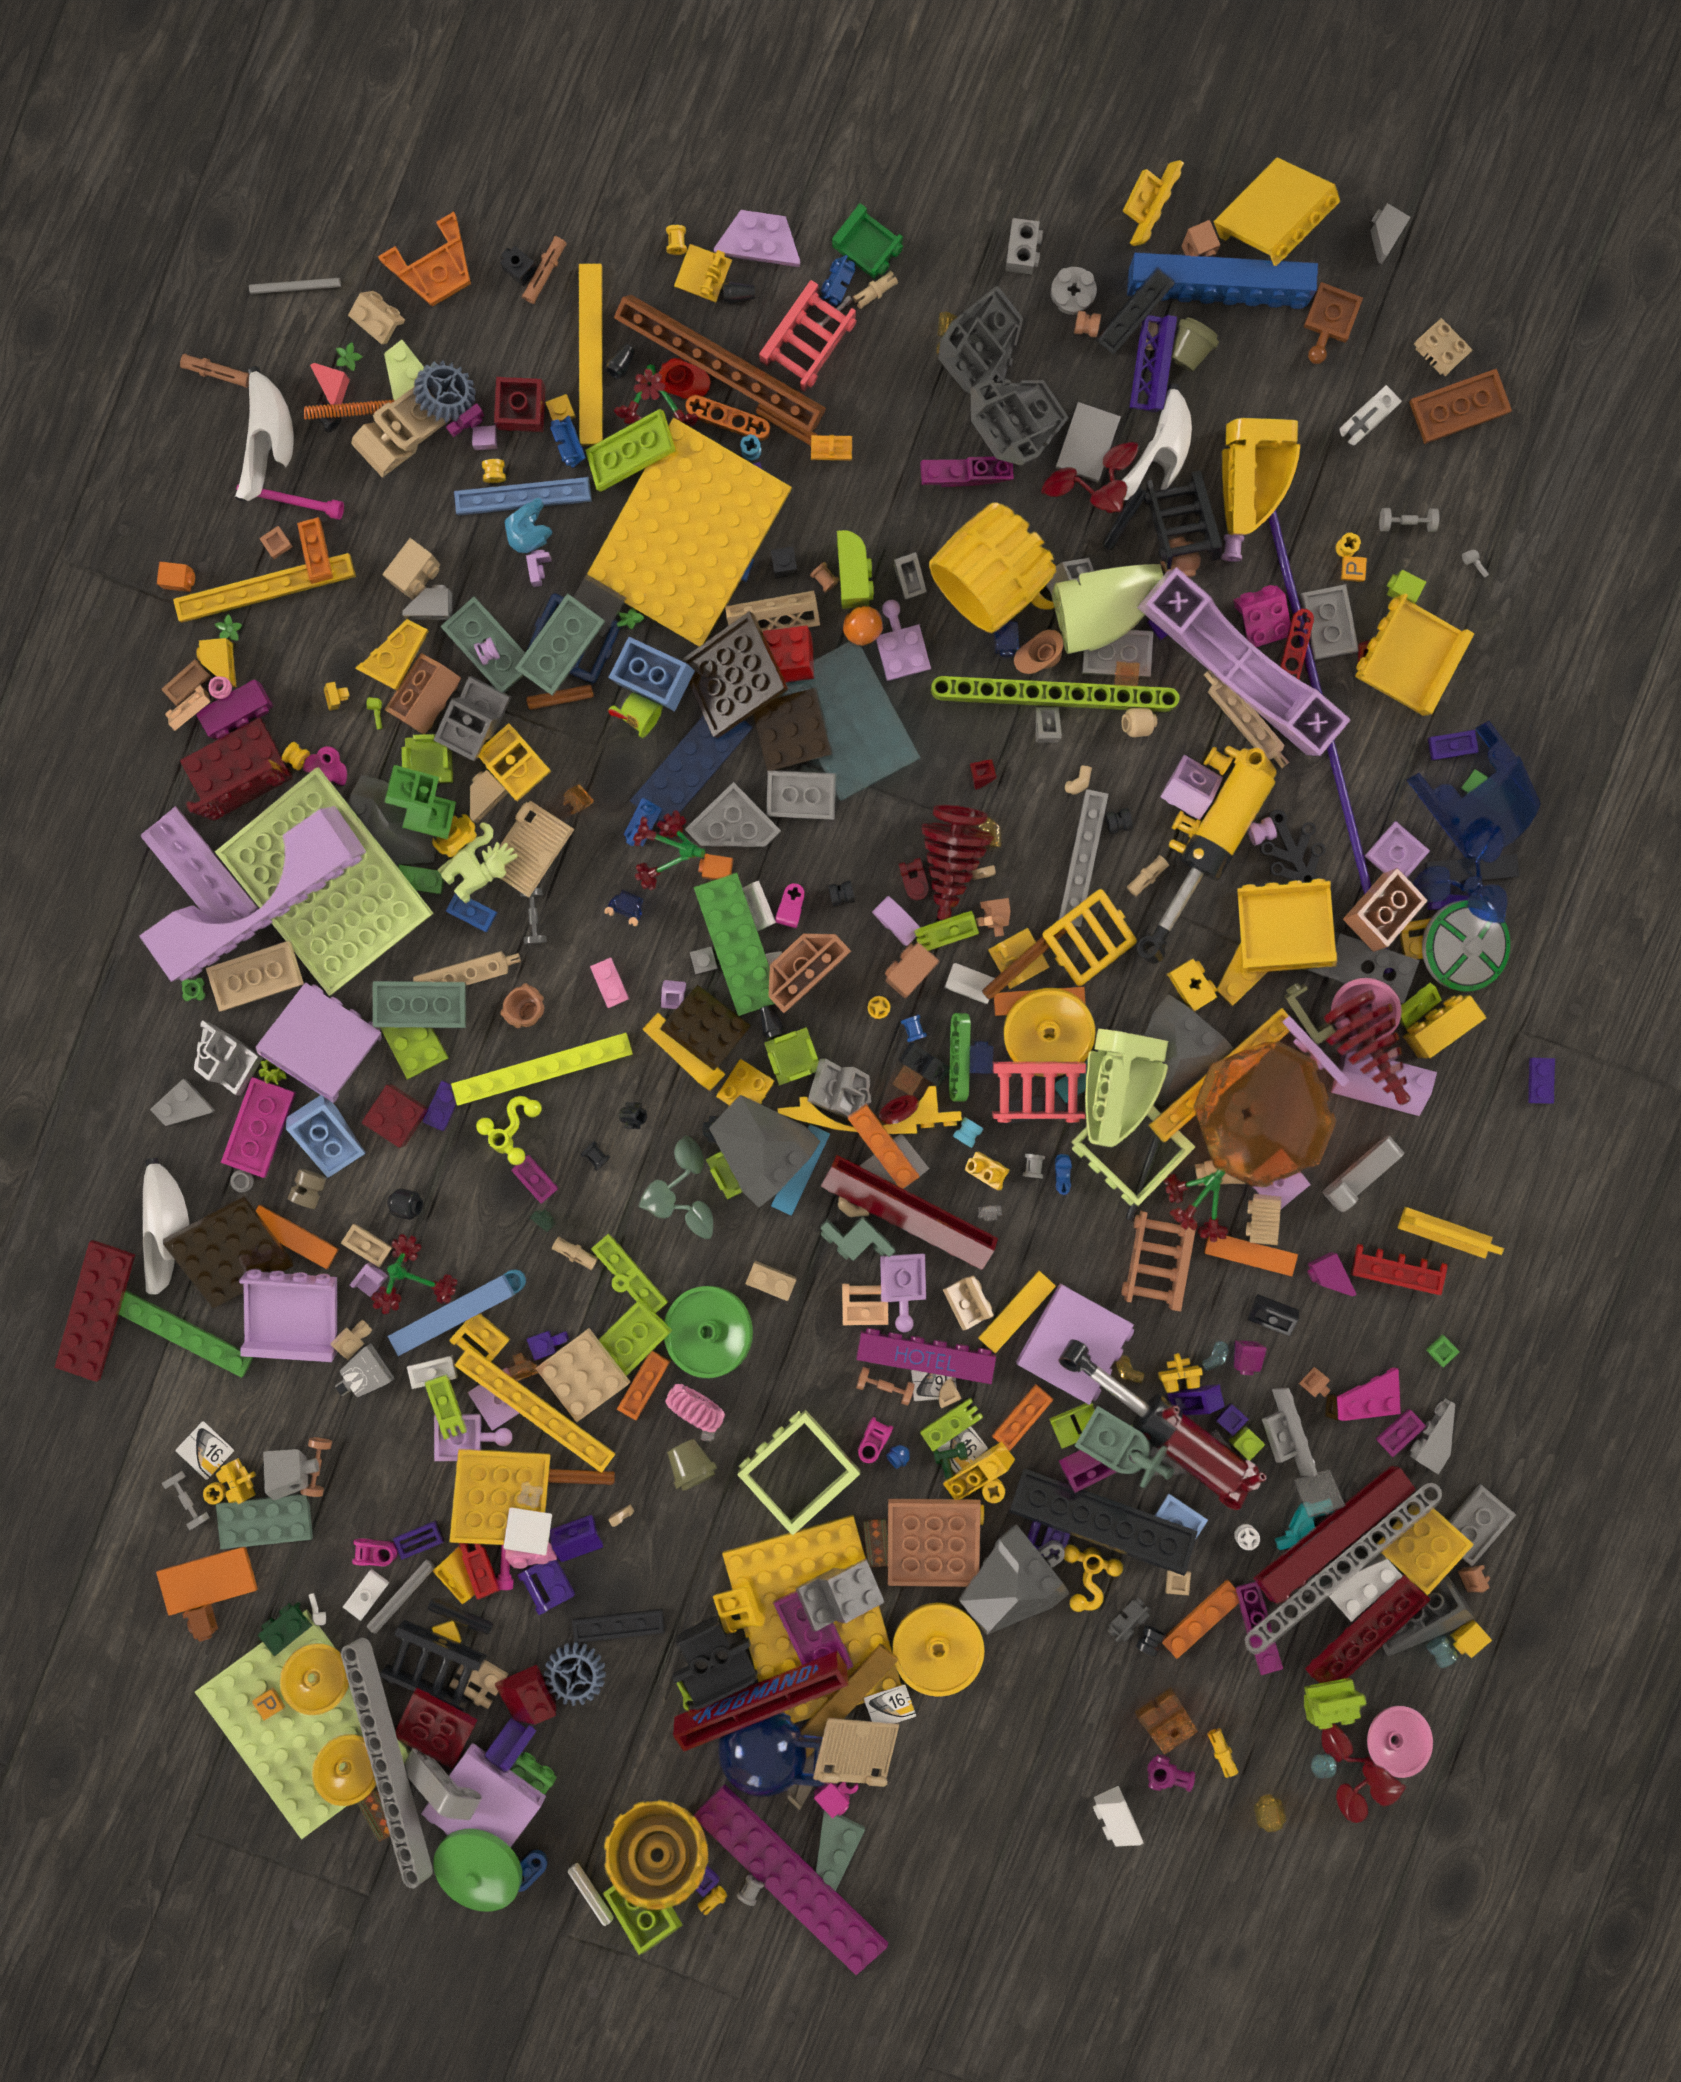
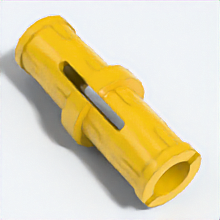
M1221 1728L1209 1731L1207 1735L1215 1751L1213 1754L1218 1759L1224 1776L1228 1778L1238 1774L1239 1771L1231 1756L1232 1750L1227 1746Z

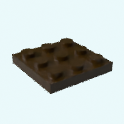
M814 687L776 698L753 714L767 771L778 770L833 755L817 688Z
M697 985L662 1024L660 1030L715 1071L747 1033L751 1025Z

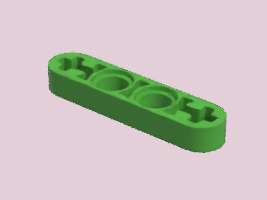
M955 1013L951 1019L949 1095L951 1100L956 1102L966 1101L969 1095L971 1023L970 1017L966 1013Z

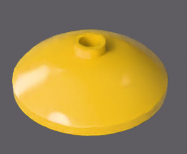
M321 1643L305 1645L292 1653L285 1662L280 1675V1689L286 1703L295 1711L306 1715H319L333 1709L343 1699L349 1686L341 1653L332 1646ZM313 1673L314 1680L309 1682L308 1676Z
M346 1734L332 1739L320 1750L314 1761L312 1769L314 1787L317 1793L330 1804L337 1806L353 1805L367 1797L376 1786L364 1737L360 1735ZM345 1763L344 1769L339 1770L340 1764Z

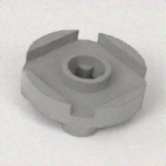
M1080 267L1063 268L1059 271L1052 283L1051 298L1060 311L1069 315H1077L1078 310L1084 311L1093 304L1097 292L1093 274ZM1076 286L1080 292L1072 296L1071 291L1067 289Z

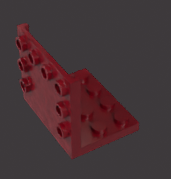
M257 718L180 760L201 799L197 803L190 801L186 803L190 812L215 821L293 779L286 763L281 760L282 756L261 718Z

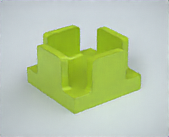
M436 734L413 735V738H405V747H402V767L439 777L438 783H453L452 750L434 741Z
M807 1027L764 1043L779 1085L816 1072L819 1060Z
M721 1151L706 1159L720 1190H723L727 1199L742 1192Z

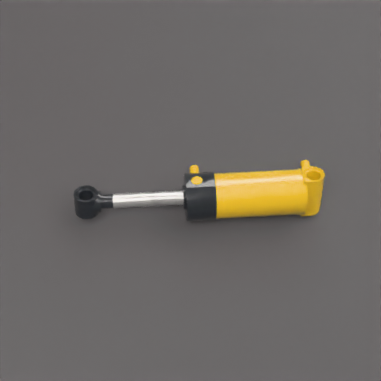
M1227 746L1224 753L1235 758L1234 763L1236 765L1196 833L1191 836L1187 845L1174 839L1170 841L1169 847L1182 853L1179 859L1191 870L1154 933H1149L1148 936L1143 937L1138 942L1137 951L1147 962L1156 964L1163 960L1167 944L1165 939L1203 876L1215 881L1220 880L1233 858L1232 855L1275 784L1276 769L1262 749L1252 748L1248 750L1243 748L1239 751L1231 746ZM1155 946V950L1148 954V949Z

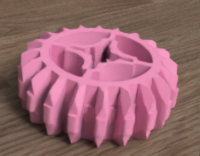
M675 1384L673 1389L671 1388L665 1402L678 1416L707 1432H715L721 1426L725 1413L712 1400L683 1384Z

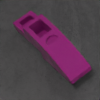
M968 457L964 460H922L920 462L922 485L960 487L999 483L1014 479L1013 463L996 459V457Z
M1256 1581L1236 1587L1247 1634L1268 1617L1262 1592ZM1271 1623L1267 1625V1630L1272 1633ZM1257 1636L1249 1640L1253 1648H1259L1263 1643ZM1275 1642L1264 1652L1254 1654L1261 1675L1283 1669Z

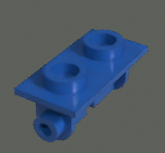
M847 255L834 260L830 267L832 273L829 279L825 280L820 290L822 292L820 298L822 300L830 299L829 303L833 306L841 303L847 289L840 284L841 281L848 285L856 270L854 268L855 263L849 260L845 262L848 257Z
M567 416L561 422L558 419L553 420L550 429L555 441H562L563 443L558 445L562 461L567 466L571 465L574 468L585 459L575 427L570 416Z
M642 797L624 833L627 839L626 843L634 846L635 841H633L635 833H638L642 816L648 819V829L652 830L662 808ZM647 838L641 841V846H644Z

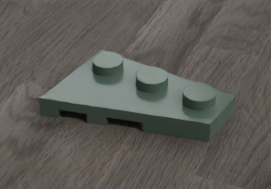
M824 1810L816 1873L827 1885L836 1891L865 1831V1827L838 1814L832 1819Z

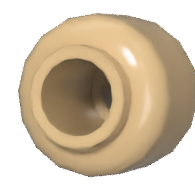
M1129 708L1122 716L1123 731L1127 732L1130 737L1149 736L1153 732L1154 727L1157 726V717L1150 708Z

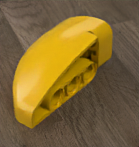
M1240 418L1226 424V446L1230 447V449L1225 448L1222 450V483L1225 518L1229 535H1247L1256 530L1276 510L1291 485L1299 459L1300 444H1297L1298 421Z

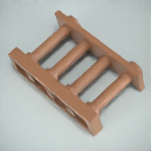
M1140 1210V1214L1136 1215L1134 1220V1228L1137 1230L1128 1280L1122 1286V1295L1125 1296L1124 1300L1132 1302L1133 1295L1164 1300L1169 1304L1171 1310L1181 1311L1195 1231L1189 1227L1187 1230L1183 1229L1181 1223L1178 1225L1147 1219V1212ZM1149 1228L1176 1233L1181 1237L1180 1246L1172 1247L1144 1242V1230ZM1143 1250L1174 1256L1177 1259L1176 1268L1171 1270L1138 1264L1140 1252ZM1137 1273L1170 1278V1281H1173L1172 1290L1165 1292L1135 1286Z

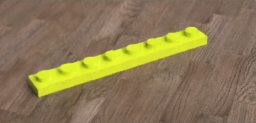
M623 1033L455 1082L451 1086L457 1106L633 1055L627 1033Z

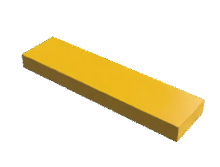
M1038 1270L978 1338L996 1353L1056 1285Z

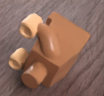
M1009 898L980 902L981 908H984L985 917L976 918L977 927L985 925L988 928H994L995 937L1003 936V926H1009L1011 912Z

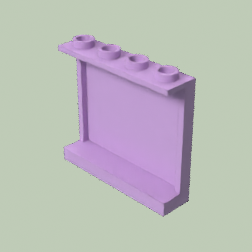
M304 983L258 1043L256 1050L257 1054L334 1103L339 1097L338 1092L376 1041H381L382 1034L379 1027H373V1022H365L361 1019V1015L352 1009L348 1011L342 1007L343 1004L334 997L328 998L318 986L314 984L310 986Z
M256 1269L246 1271L240 1279V1283H244L245 1342L241 1347V1356L332 1362L337 1354V1350L330 1344L337 1337V1277H330L328 1274L311 1276L302 1272L284 1274L282 1271H273L271 1273L261 1272Z
M1059 1283L1016 1363L1090 1405L1091 1401H1096L1100 1395V1384L1083 1371L1071 1372L1063 1368L1058 1361L1069 1340H1078L1088 1347V1354L1091 1356L1090 1360L1111 1375L1112 1369L1110 1367L1114 1360H1119L1123 1353L1122 1345L1125 1340L1128 1342L1134 1333V1329H1132L1133 1324Z
M472 1743L449 1775L458 1787L471 1788L482 1796L470 1820L446 1818L440 1815L429 1802L421 1814L427 1821L444 1830L446 1835L461 1829H479L499 1837L511 1847L539 1810L546 1796L511 1770L504 1773L484 1757L485 1751Z

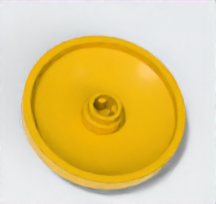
M1057 988L1038 989L1021 997L1010 1009L1004 1024L1005 1046L1014 1062H1084L1092 1050L1095 1041V1025L1086 1004L1076 995ZM1034 1073L1036 1076L1043 1077V1073ZM1057 1073V1076H1061L1066 1073Z
M947 1603L922 1605L905 1616L895 1632L893 1654L898 1658L895 1666L902 1679L911 1688L929 1696L955 1694L966 1688L976 1678L981 1669L984 1659V1642L980 1629L973 1618L959 1607Z

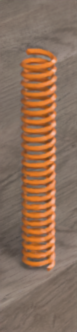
M395 400L367 401V403L356 402V404L353 402L352 404L345 403V405L342 403L341 405L334 404V406L332 404H327V406L316 405V407L314 405L312 407L305 406L304 418L307 419V410L309 420L311 419L310 411L312 419H314V412L315 418L318 419L317 409L320 419L322 418L321 410L323 418H325V411L326 417L329 418L328 408L331 418L333 417L332 409L334 417H336V410L337 416L340 417L339 408L341 416L343 417L344 408V415L347 417L346 406L349 417L351 416L350 407L352 416H354V408L355 414L358 416L357 406L360 416L362 415L361 406L363 415H365L364 406L368 415V405L372 415V406L373 413L376 412L375 404L377 410H379V405L381 408L382 404L383 406L388 402L391 404Z

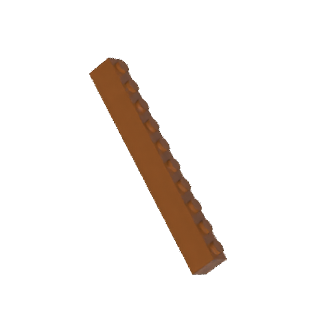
M633 295L622 297L614 316L615 319L803 429L811 432L817 428L826 410L825 407Z

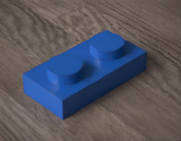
M456 893L446 912L485 932H488L498 913L472 899L465 903Z

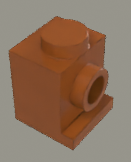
M212 1604L187 1610L182 1614L183 1618L189 1619L187 1622L188 1630L193 1634L194 1639L198 1638L199 1642L211 1638L212 1634L218 1629Z

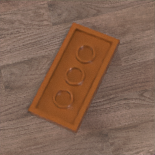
M1497 368L1409 401L1424 444L1507 415L1512 411Z

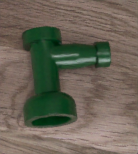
M959 1442L954 1449L941 1452L939 1450L934 1451L936 1464H942L945 1478L954 1476L951 1469V1458L958 1457L962 1461L968 1460L965 1442Z

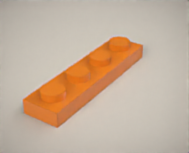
M867 1104L848 1116V1120L898 1187L903 1189L919 1178V1173Z
M1227 1579L1166 1634L1162 1643L1176 1659L1239 1603L1236 1588Z

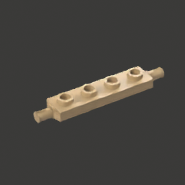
M1208 670L1204 676L1212 684L1208 691L1210 696L1254 748L1262 749L1268 759L1274 758L1281 768L1286 766L1289 762L1281 753L1285 745L1250 705Z
M502 951L416 975L413 977V982H466V985L507 974L508 965L521 962V958H519V953L506 957Z

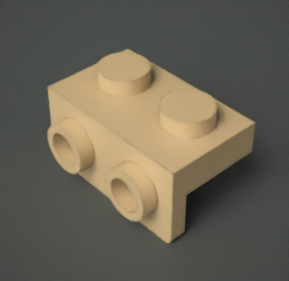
M374 291L360 293L348 314L350 318L382 345L387 344L396 326L403 324L405 321L399 315L400 312L396 308L386 304L382 296Z
M974 1276L965 1277L943 1289L962 1330H967L979 1322L994 1316L991 1311V1304L985 1299L981 1291L982 1286Z

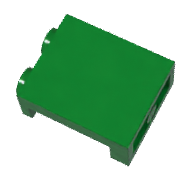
M859 203L832 238V247L843 256L847 255V259L855 263L856 266L873 279L887 271L890 265L888 262L893 256L896 258L904 247L902 245L903 236L900 234L898 236L894 235L867 214V208Z

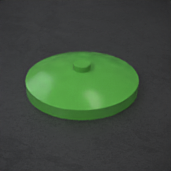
M716 1286L696 1287L680 1295L667 1312L665 1323L672 1329L671 1333L664 1338L667 1351L672 1360L688 1374L700 1378L719 1377L736 1369L746 1358L753 1337L752 1321L745 1305L730 1291Z
M479 1829L454 1831L443 1839L434 1856V1872L440 1886L453 1900L467 1908L485 1912L502 1909L514 1900L521 1887L523 1873L518 1857L503 1840L489 1832Z

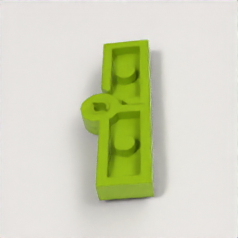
M607 1234L591 1248L610 1272L615 1275L612 1279V1287L615 1291L624 1292L627 1290L636 1302L641 1298L655 1313L668 1303L667 1299L610 1234Z

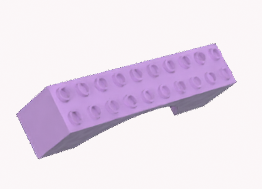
M1178 568L1167 571L1137 607L1306 755L1320 756L1349 723L1350 719L1320 692L1286 672L1252 645L1222 615L1212 598Z
M336 806L319 809L283 835L285 862L281 879L270 899L253 914L244 918H223L208 914L195 906H189L172 912L140 935V938L171 982L180 979L182 982L189 977L196 976L202 972L201 968L206 965L210 966L220 959L218 956L234 950L237 947V943L242 940L243 942L255 935L254 932L256 930L267 927L273 922L272 919L290 911L289 907L303 902L308 898V894L313 891L317 892L326 886L325 882L330 879H336L344 873V869L349 866L353 867L362 861L360 856L365 854L366 850Z

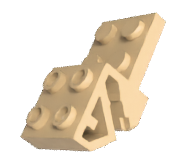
M414 387L390 404L388 402L377 410L373 415L375 423L364 424L352 437L351 444L382 478L415 454L419 443L446 424L443 418L436 422L435 415L428 417L427 410L421 411V404H417L415 401Z

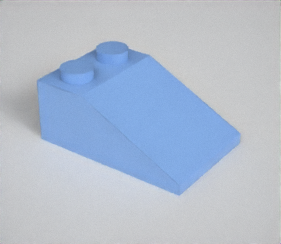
M322 1095L301 1107L286 1119V1130L327 1178L365 1154L363 1147L339 1110Z

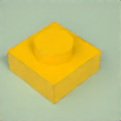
M567 394L546 402L552 420L558 419L561 422L567 416H570L571 419L576 418Z

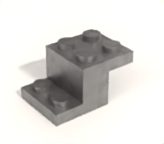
M470 676L461 696L451 699L434 741L476 761L485 740L494 737L511 700V696Z
M865 1559L846 1569L833 1568L795 1588L813 1631H818L835 1621L847 1623L884 1603L868 1561Z

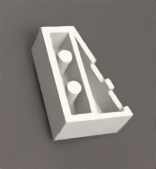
M1380 1553L1329 1597L1352 1622L1399 1580L1402 1575ZM1347 1568L1343 1571L1339 1570V1572L1342 1574H1347L1350 1572V1568ZM1329 1578L1321 1579L1319 1582L1321 1587L1325 1589L1333 1586V1582Z

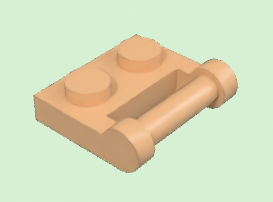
M201 685L195 689V693L173 711L170 709L165 713L168 717L169 725L174 730H177L210 703V695Z
M849 1283L842 1284L843 1325H888V1302L849 1301V1295L881 1294V1285L849 1286Z

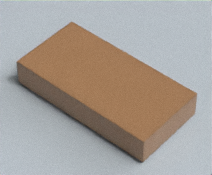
M194 659L161 690L178 707L196 692L195 689L199 685L203 686L212 677Z

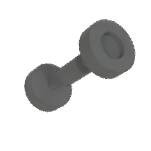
M535 888L529 897V925H532L533 936L524 937L525 945L547 943V936H537L536 924L539 923L534 897L543 896L542 888ZM520 892V897H527Z

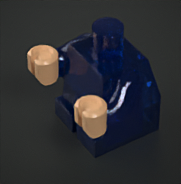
M621 890L620 895H616L610 900L608 907L605 909V914L609 913L610 916H613L614 911L622 915L626 913L625 916L630 918L629 924L637 926L638 920L641 917V905L644 899Z

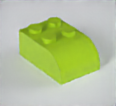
M845 530L837 531L842 609L869 606V600H873L874 595L873 581H868V578L872 577L871 558L867 559L865 545L858 535Z
M614 1885L603 1893L639 1955L646 1953L683 1926L673 1907L662 1910H650L635 1906L625 1900L617 1892Z

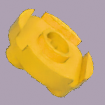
M461 814L463 816L461 818L453 816L448 839L437 837L435 840L433 838L432 844L439 853L453 857L459 849L476 838L475 824L465 814Z

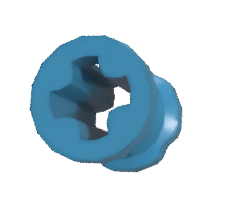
M750 434L742 438L740 443L742 456L749 461L758 459L761 455V444L758 437ZM751 444L755 446V449L752 448L751 451H747V447H750Z

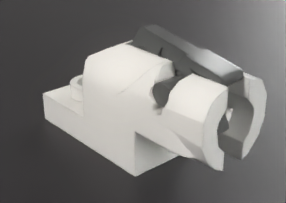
M1386 385L1340 428L1342 437L1349 433L1352 438L1348 443L1356 445L1402 401Z

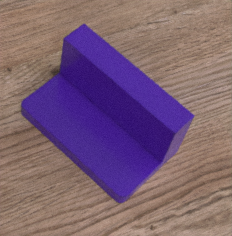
M592 1515L550 1529L552 1549L561 1562L603 1548V1543L597 1534L595 1519Z
M511 1718L484 1757L506 1773L537 1730L530 1725L524 1728Z

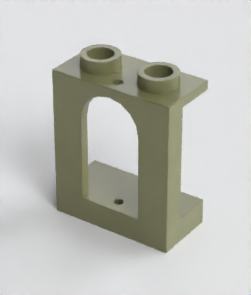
M1296 983L1286 990L1288 994L1284 996L1317 1045L1334 1034L1335 1030L1331 1024L1327 1023L1315 1029L1295 998L1306 991L1307 987L1304 984L1299 985Z

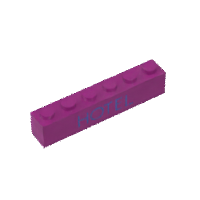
M866 1328V1331L861 1330L856 1357L859 1361L992 1384L996 1356L991 1354L992 1350L978 1348V1351L969 1350V1346L963 1344H956V1347L947 1346V1342L941 1340H934L933 1343L924 1342L925 1338L911 1336V1339L902 1338V1334L896 1332H889L888 1335L879 1334L880 1330L874 1328Z

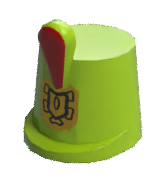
M633 692L626 699L621 710L616 706H611L608 712L611 716L623 719L639 731V737L644 738L656 725L663 706Z

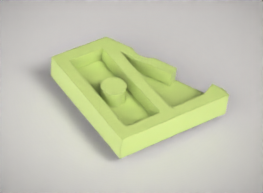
M400 340L384 353L394 400H397L414 387V381L417 379L418 372L420 370L423 371L424 368L403 340Z

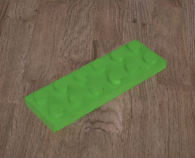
M736 872L695 886L694 890L738 1016L767 1005L775 1004L768 997L770 967L738 873Z

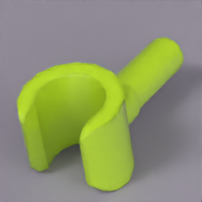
M369 697L367 698V709L374 710L377 729H382L380 717L382 701L379 698Z
M679 1681L676 1684L683 1696V1707L689 1711L687 1701L693 1700L682 1681Z

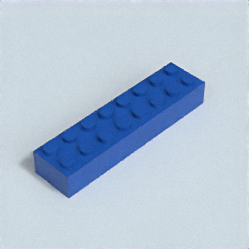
M1134 253L1128 273L1127 296H1133L1156 267H1159L1175 281V284L1160 301L1178 299L1180 302L1201 300L1205 304L1220 301L1226 305H1234L1236 303H1246L1247 306L1268 304L1269 307L1274 308L1289 305L1291 308L1301 309L1305 306L1307 307L1317 290L1318 263L1281 261L1277 266H1274L1271 260Z

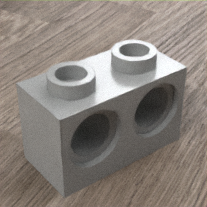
M1012 219L1005 271L1032 274L1033 268L1038 267L1040 253L1036 252L1037 244L1041 245L1043 230H1039L1040 221ZM1027 232L1032 237L1025 239L1020 234ZM1026 255L1029 260L1021 261L1018 259V256Z

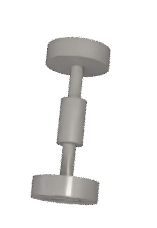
M1382 508L1379 518L1380 531H1389L1391 522H1400L1401 525H1417L1418 522H1427L1428 532H1436L1439 526V510L1430 508L1427 518H1418V515H1401L1399 518L1392 517L1390 508Z
M183 1471L164 1481L162 1485L165 1489L171 1485L175 1486L179 1493L178 1498L184 1508L188 1509L194 1518L186 1524L188 1529L191 1530L210 1517L207 1512L197 1516L192 1507L194 1505L187 1492H183L178 1484L179 1480L186 1477Z

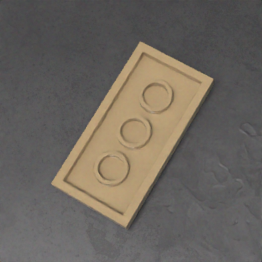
M286 941L206 968L219 1012L304 985L291 941Z

